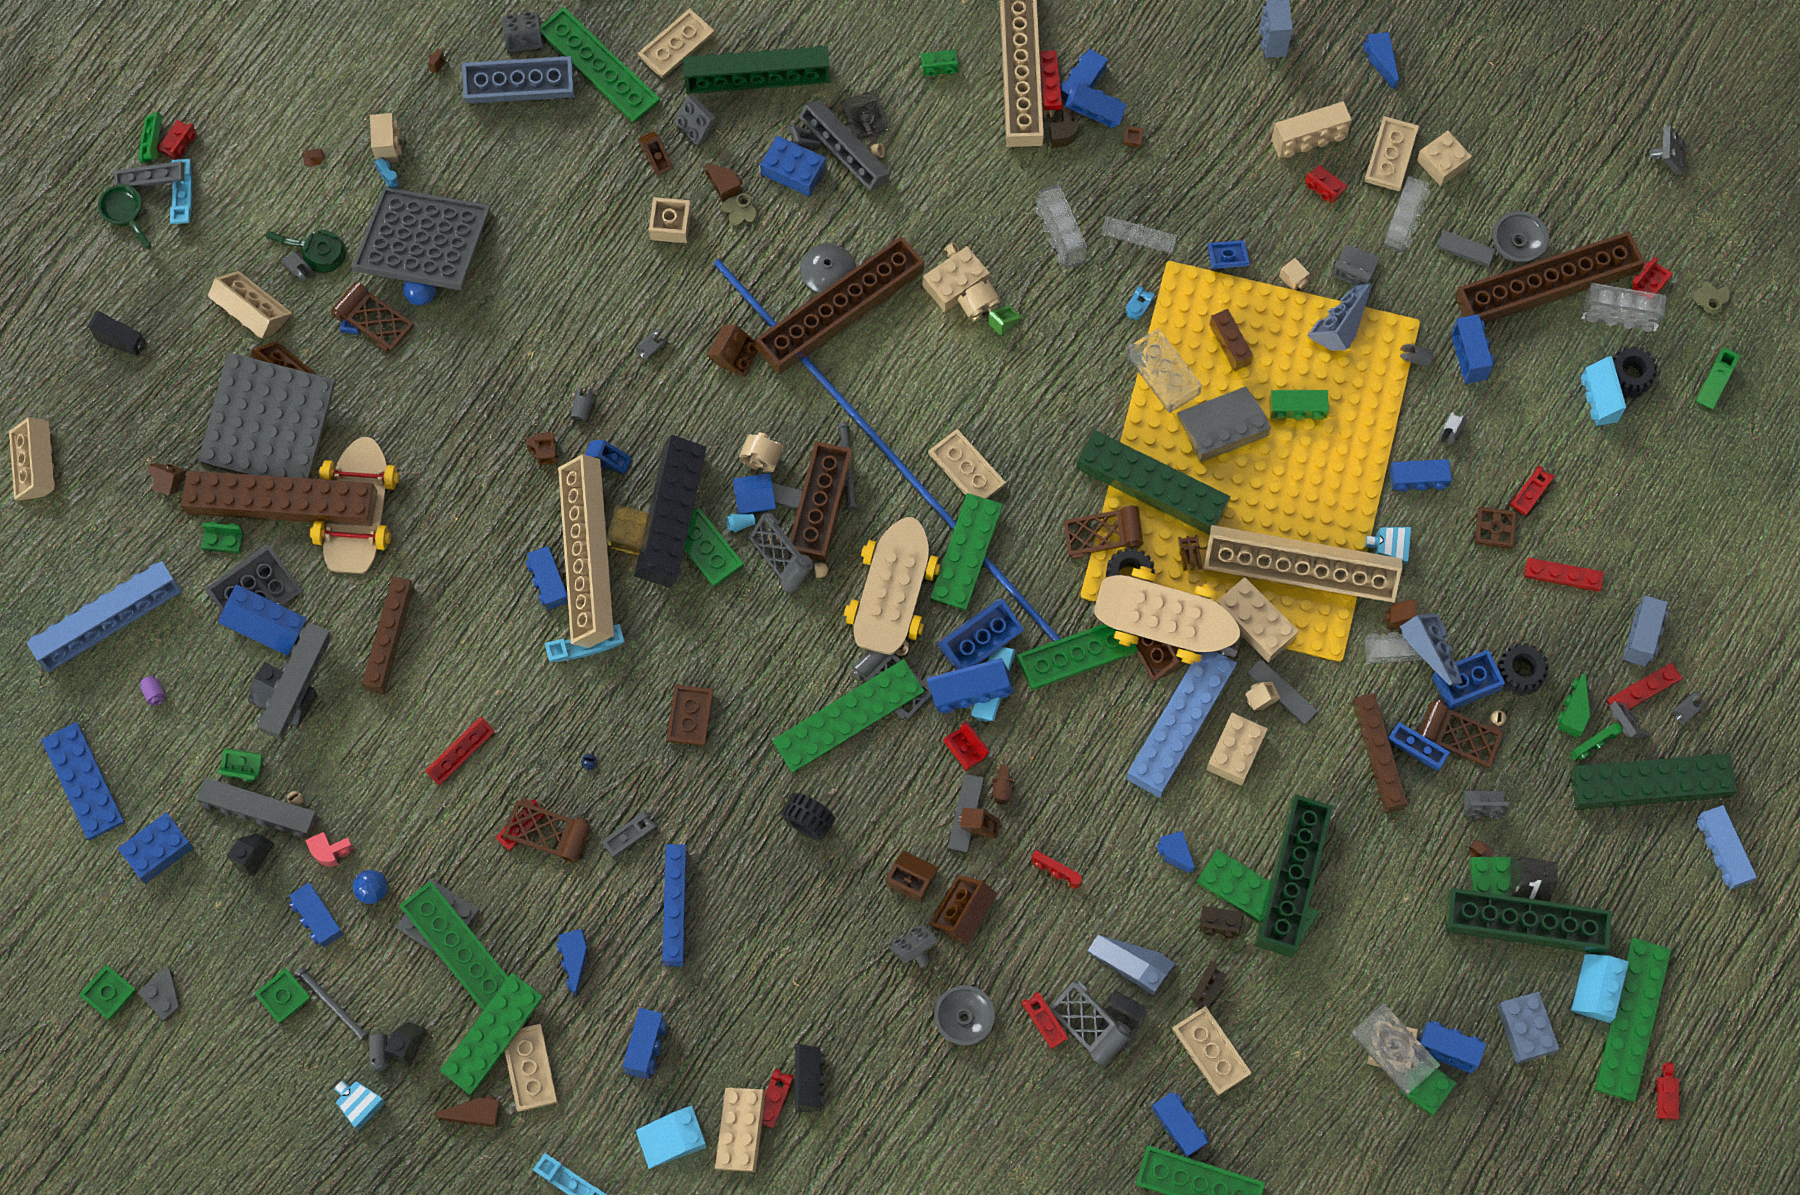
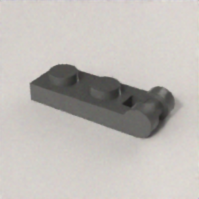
M644 811L601 842L614 859L643 837L654 832L658 826L655 822L651 821L649 813ZM644 823L646 827L641 829L638 825Z

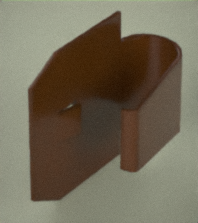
M317 148L302 153L304 165L308 167L321 165V161L324 160L323 149Z
M1476 839L1469 846L1471 850L1469 855L1471 857L1493 856L1492 850L1483 841L1480 842Z

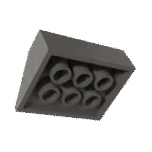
M1247 387L1177 412L1199 462L1268 437L1271 430L1263 410Z
M265 544L204 587L221 612L236 584L281 606L302 592V589L269 544Z

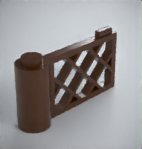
M354 282L331 309L335 319L338 321L343 319L376 341L378 343L377 347L384 352H387V350L392 352L414 326L412 321L374 296L359 282ZM371 299L377 304V308L366 309L365 304ZM388 311L391 313L392 319L381 320L380 312ZM378 312L379 320H367V313ZM365 314L366 322H356L353 318L356 315ZM395 322H404L407 326L402 330H396ZM393 323L394 331L382 332V324ZM368 325H380V332L372 333L369 331ZM394 335L395 340L389 345L384 341L383 336Z
M1135 505L1125 506L1116 511L1064 520L1068 556L1073 559L1084 558V554L1122 547H1129L1130 550H1133V547L1139 549L1144 544L1139 507ZM1117 516V522L1113 528L1105 523L1110 517ZM1096 520L1100 524L1093 531L1087 525L1090 521ZM1078 524L1081 528L1076 534H1073L1069 531V525ZM1102 526L1110 530L1105 538L1097 534ZM1084 529L1091 533L1086 542L1079 538ZM1115 533L1120 537V542L1111 543L1108 539ZM1096 536L1102 542L1098 546L1093 547L1089 543ZM1076 539L1083 543L1079 550L1072 551L1071 545Z
M1441 700L1432 701L1419 734L1447 751L1489 769L1503 735V732L1500 731L1501 728L1491 723L1487 726L1452 711ZM1450 717L1457 718L1461 726L1452 729L1449 723ZM1470 725L1475 726L1479 734L1470 737L1466 727ZM1463 729L1466 739L1458 741L1454 731ZM1450 733L1454 743L1447 745L1441 742L1443 736ZM1491 733L1497 737L1494 743L1488 745L1484 735ZM1480 736L1484 747L1476 749L1472 739ZM1468 741L1472 751L1468 753L1462 751L1459 744ZM1487 750L1489 755L1487 762L1480 759L1478 751Z
M521 798V801L516 800L503 838L558 856L565 861L578 863L591 828L588 824L589 821L581 817H577V820L570 819L533 806V801ZM518 807L526 808L530 815L519 820L517 816ZM539 814L546 815L548 822L538 826L534 817ZM531 818L536 828L525 832L521 823ZM559 820L567 823L565 829L560 832H556L552 824ZM519 824L523 834L518 836L510 835V828ZM550 825L554 834L544 838L540 829ZM538 831L542 840L536 843L530 842L527 835ZM556 837L559 842L557 851L548 848L546 841Z

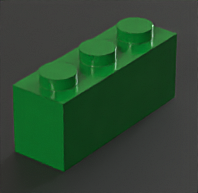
M1271 390L1269 397L1270 418H1275L1276 420H1285L1286 418L1322 420L1327 418L1329 412L1328 390Z

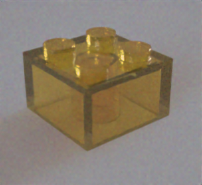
M616 505L606 535L607 547L639 555L648 512Z

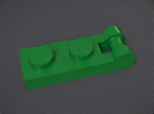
M159 112L145 117L138 159L143 164L158 158V151L156 149L159 143L163 116Z
M1618 723L1611 724L1574 749L1570 757L1574 762L1579 758L1584 760L1591 754L1590 751L1596 748L1598 750L1606 744L1607 739H1616L1622 730L1621 725Z

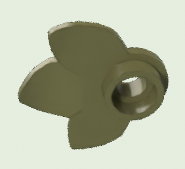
M741 193L736 198H728L720 207V211L729 213L731 226H738L744 220L753 222L756 217L753 199L746 193Z
M1707 280L1702 285L1700 291L1692 292L1693 300L1702 306L1708 314L1715 315L1721 311L1722 305L1728 302L1729 289L1728 287H1722L1717 290Z

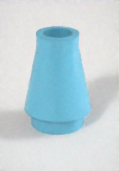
M730 514V516L726 517L728 531L737 532L755 525L754 515Z

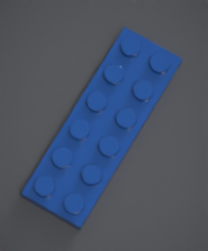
M75 722L41 739L87 840L90 841L124 824L122 815L79 724Z

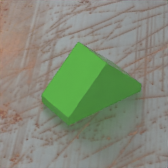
M1010 305L990 311L989 325L1000 336H1003L1022 317Z

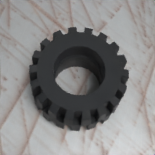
M1627 346L1624 347L1623 351L1621 349L1618 350L1612 358L1621 391L1624 394L1623 397L1627 398L1631 395V398H1636L1637 394L1639 397L1642 396L1644 392L1649 390L1657 376L1658 371L1656 369L1658 366L1657 363H1654L1655 358L1654 356L1650 357L1651 353L1649 351L1644 352V348L1636 349V346H1632L1629 349ZM1632 366L1640 372L1641 377H1629L1623 371V367Z
M1129 547L1125 548V551L1120 549L1117 551V555L1114 553L1111 556V560L1108 561L1106 578L1120 575L1119 571L1124 567H1134L1140 570V567L1143 566L1152 569L1151 573L1155 574V569H1153L1154 563L1153 561L1150 562L1151 557L1149 555H1144L1145 552L1143 550L1138 552L1137 548L1134 547L1133 550H1129Z
M1517 643L1515 647L1512 645L1508 650H1505L1501 656L1497 668L1505 682V690L1507 692L1511 690L1513 695H1516L1517 692L1520 693V696H1524L1526 693L1530 695L1543 684L1548 675L1549 663H1546L1547 657L1542 656L1543 651L1541 649L1539 651L1536 650L1537 646L1529 647V643H1524L1521 646V643ZM1512 663H1526L1532 670V676L1521 677L1517 675L1513 670Z
M799 793L792 795L781 813L783 819L791 827L816 840H823L836 819L833 813L823 804Z

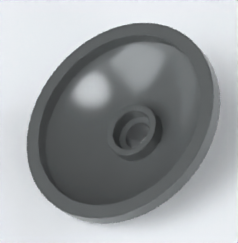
M1523 211L1510 212L1502 216L1497 221L1492 235L1496 250L1504 258L1517 263H1527L1539 258L1546 250L1549 241L1545 224L1537 216Z
M821 244L813 247L805 254L801 262L800 271L805 285L813 292L820 294L856 267L852 255L845 248L836 244Z
M960 985L950 988L942 994L935 1007L934 1019L938 1031L946 1040L956 1045L967 1046L982 1041L990 1033L994 1024L995 1012L990 998L982 990L969 985ZM966 1015L968 1020L962 1021L960 1017Z

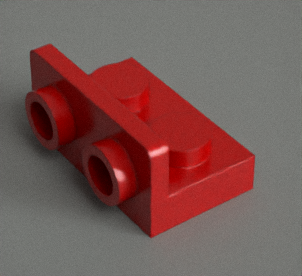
M176 120L157 147L158 151L174 160H178L185 153L187 145L196 136L197 132L193 124L189 123L186 125Z
M1318 165L1311 173L1309 172L1305 178V183L1309 189L1315 190L1325 201H1329L1332 204L1348 187L1321 165Z

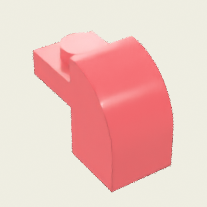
M324 832L305 840L313 857L324 866L339 865L336 857H345L350 854V851L354 850L348 838L330 845Z

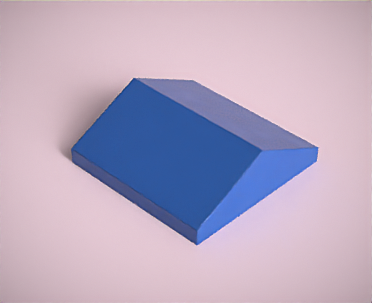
M1244 240L1207 243L1209 262L1213 269L1250 266Z
M770 473L733 479L738 514H750L776 509Z

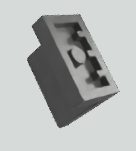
M525 12L520 15L510 14L502 18L507 53L543 48L537 12Z
M1346 244L1339 260L1336 261L1332 276L1353 285L1369 284L1380 258Z
M1504 791L1463 792L1464 816H1470V818H1481L1482 816H1489L1493 819L1501 818L1510 807V802H1504Z

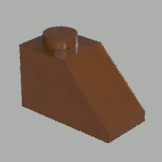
M652 131L637 139L647 161L657 176L673 168L658 134Z
M709 163L704 165L705 173L722 202L742 192V180L738 174L735 175L732 169Z
M1417 599L1390 605L1388 611H1385V623H1388V629L1401 630V625L1417 616Z
M963 808L962 814L959 817V827L969 833L997 839L1000 820L984 809Z

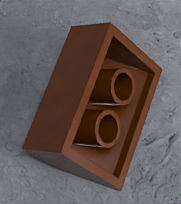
M277 341L254 348L249 358L317 375Z
M1132 634L1139 637L1138 644L1136 645L1138 649L1137 654L1153 682L1181 669L1187 664L1181 662V657L1176 656L1178 648L1186 649Z
M958 874L929 925L956 941L968 944L989 907L992 905L997 893L983 881Z

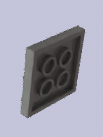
M430 878L428 882L431 881L469 927L479 913V909ZM404 914L396 928L438 955L406 914Z

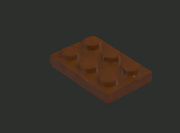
M674 685L666 737L667 742L705 746L713 689Z

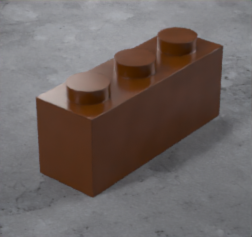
M1229 309L1211 315L1209 325L1233 370L1236 371L1250 365L1253 354Z

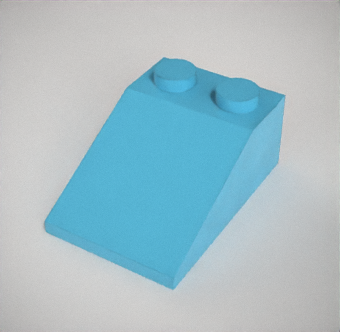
M692 1106L675 1111L636 1130L649 1169L707 1148Z

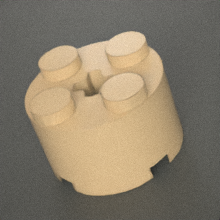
M989 280L986 281V284L982 281L973 285L965 291L967 295L964 297L960 295L957 299L968 318L972 319L973 322L982 319V314L998 309V304L1001 301Z
M761 432L758 435L749 434L739 458L741 457V462L752 469L757 470L760 467L763 468V472L772 473L782 453L783 445L768 439L769 436Z

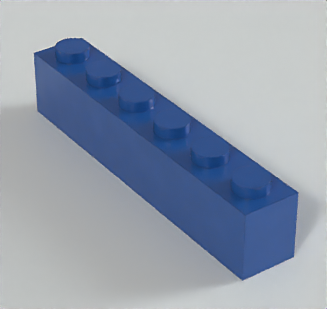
M666 844L663 926L664 966H684L687 880L686 844Z

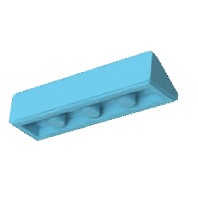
M1000 647L989 656L988 661L1002 658L1010 671L1016 650ZM1001 698L991 699L987 703L974 704L971 713L972 717L979 721H994Z

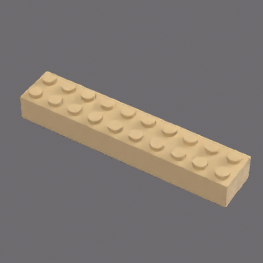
M999 0L1006 147L1043 146L1037 0Z
M582 454L560 466L558 471L571 644L590 648L614 636L601 464L600 459Z
M1211 525L1204 569L1395 603L1402 572V559Z

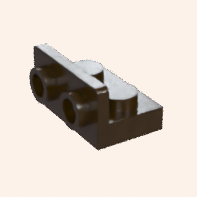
M1203 906L1199 931H1203V934L1211 936L1215 935V933L1223 934V937L1229 939L1239 937L1242 912Z
M1212 960L1190 999L1203 1007L1206 1006L1207 1009L1226 977V973L1218 970V964Z

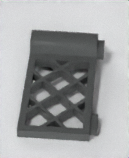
M763 513L749 539L781 578L782 589L791 594L796 593L811 571L813 562L808 556L799 553L777 525V520L771 513ZM765 522L769 524L770 531L766 530ZM758 533L761 534L762 543L757 538ZM767 534H770L771 544L768 543ZM776 535L780 538L781 545L777 544ZM769 547L772 548L773 557L769 553ZM778 548L782 550L783 558L779 557ZM787 549H788V550L792 553V555H793L791 559L788 558ZM780 561L783 562L784 571L780 567Z
M868 650L852 666V674L858 680L863 679L867 682L882 673L883 671L881 670L884 667L886 670L887 664L892 659L896 663L901 660L895 654L888 655ZM914 672L913 674L928 693L924 698L911 700L913 701V709L909 713L902 707L894 711L902 720L904 718L908 720L932 696L929 686Z
M1075 980L1049 1009L1084 1045L1094 1061L1101 1066H1106L1131 1038V1030L1125 1024H1118L1087 992L1089 988L1081 980L1079 982ZM1074 988L1080 992V1001L1071 1000V991ZM1061 1003H1067L1068 1015H1062L1056 1008ZM1071 1003H1080L1081 1015H1072ZM1085 1003H1090L1094 1007V1015H1085ZM1072 1018H1081V1029L1073 1027ZM1085 1018H1094L1095 1029H1086ZM1098 1018H1105L1110 1023L1106 1029H1099ZM1086 1032H1095V1041L1092 1045L1086 1040Z

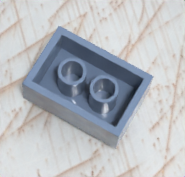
M1267 0L1266 6H1263V15H1261V24H1259V35L1263 37V40H1261V51H1264L1265 58L1286 57L1293 30L1289 0Z
M1646 595L1643 597L1636 608L1622 660L1641 666H1646L1649 661L1652 662L1654 655H1657L1660 645L1657 642L1662 637L1664 631L1663 621L1667 619L1669 609H1666L1668 602Z
M1539 991L1503 1001L1497 1006L1516 1064L1549 1056L1559 1050Z

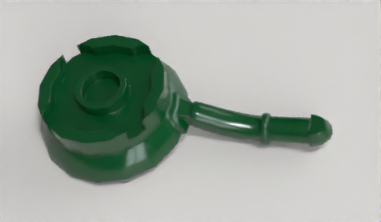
M117 184L107 188L98 200L100 216L112 225L116 224L121 227L130 225L136 237L142 243L143 248L150 249L151 242L135 222L140 216L139 212L141 211L142 200L139 193L133 187L126 184Z
M318 230V232L310 234L304 241L288 238L285 235L282 236L272 231L265 233V237L269 240L301 247L303 260L315 272L327 273L334 271L345 260V245L340 237L331 231Z

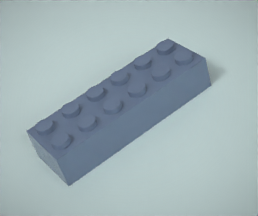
M571 56L462 63L464 100L467 104L575 97L574 71Z

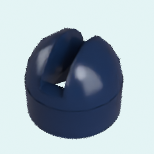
M586 754L582 757L581 763L583 768L586 770L596 768L597 759L593 754ZM585 759H591V760H594V762L584 761V760H585Z

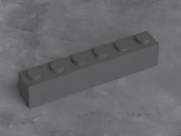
M821 100L806 103L799 115L804 124L869 191L884 186L891 172Z
M307 623L306 628H302L299 635L300 640L292 648V656L283 667V675L281 679L276 681L275 691L266 702L267 708L257 721V727L262 733L280 740L284 739L332 639L329 630L311 623Z
M204 778L196 798L204 809L212 810L214 808L226 816H230V814L237 815L238 819L246 822L250 819L256 821L255 824L267 827L269 825L281 833H285V831L292 832L293 836L301 839L304 836L311 837L318 819L315 811L209 778Z

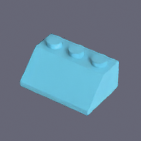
M1612 356L1586 367L1581 375L1582 385L1586 387L1587 391L1586 400L1591 405V418L1595 420L1596 426L1618 422L1626 409Z
M1585 954L1571 1012L1611 1023L1616 1016L1629 961L1607 955Z

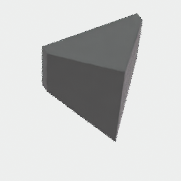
M786 124L793 143L808 150L820 148L824 145L810 129Z

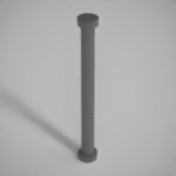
M842 422L837 425L840 430L842 447L849 448L847 431L849 424ZM852 466L846 484L848 499L846 507L849 511L858 509V504L855 502Z
M305 967L300 968L296 972L295 976L301 978L358 1036L357 1039L360 1042L367 1038L369 1035L368 1031H364L307 973Z

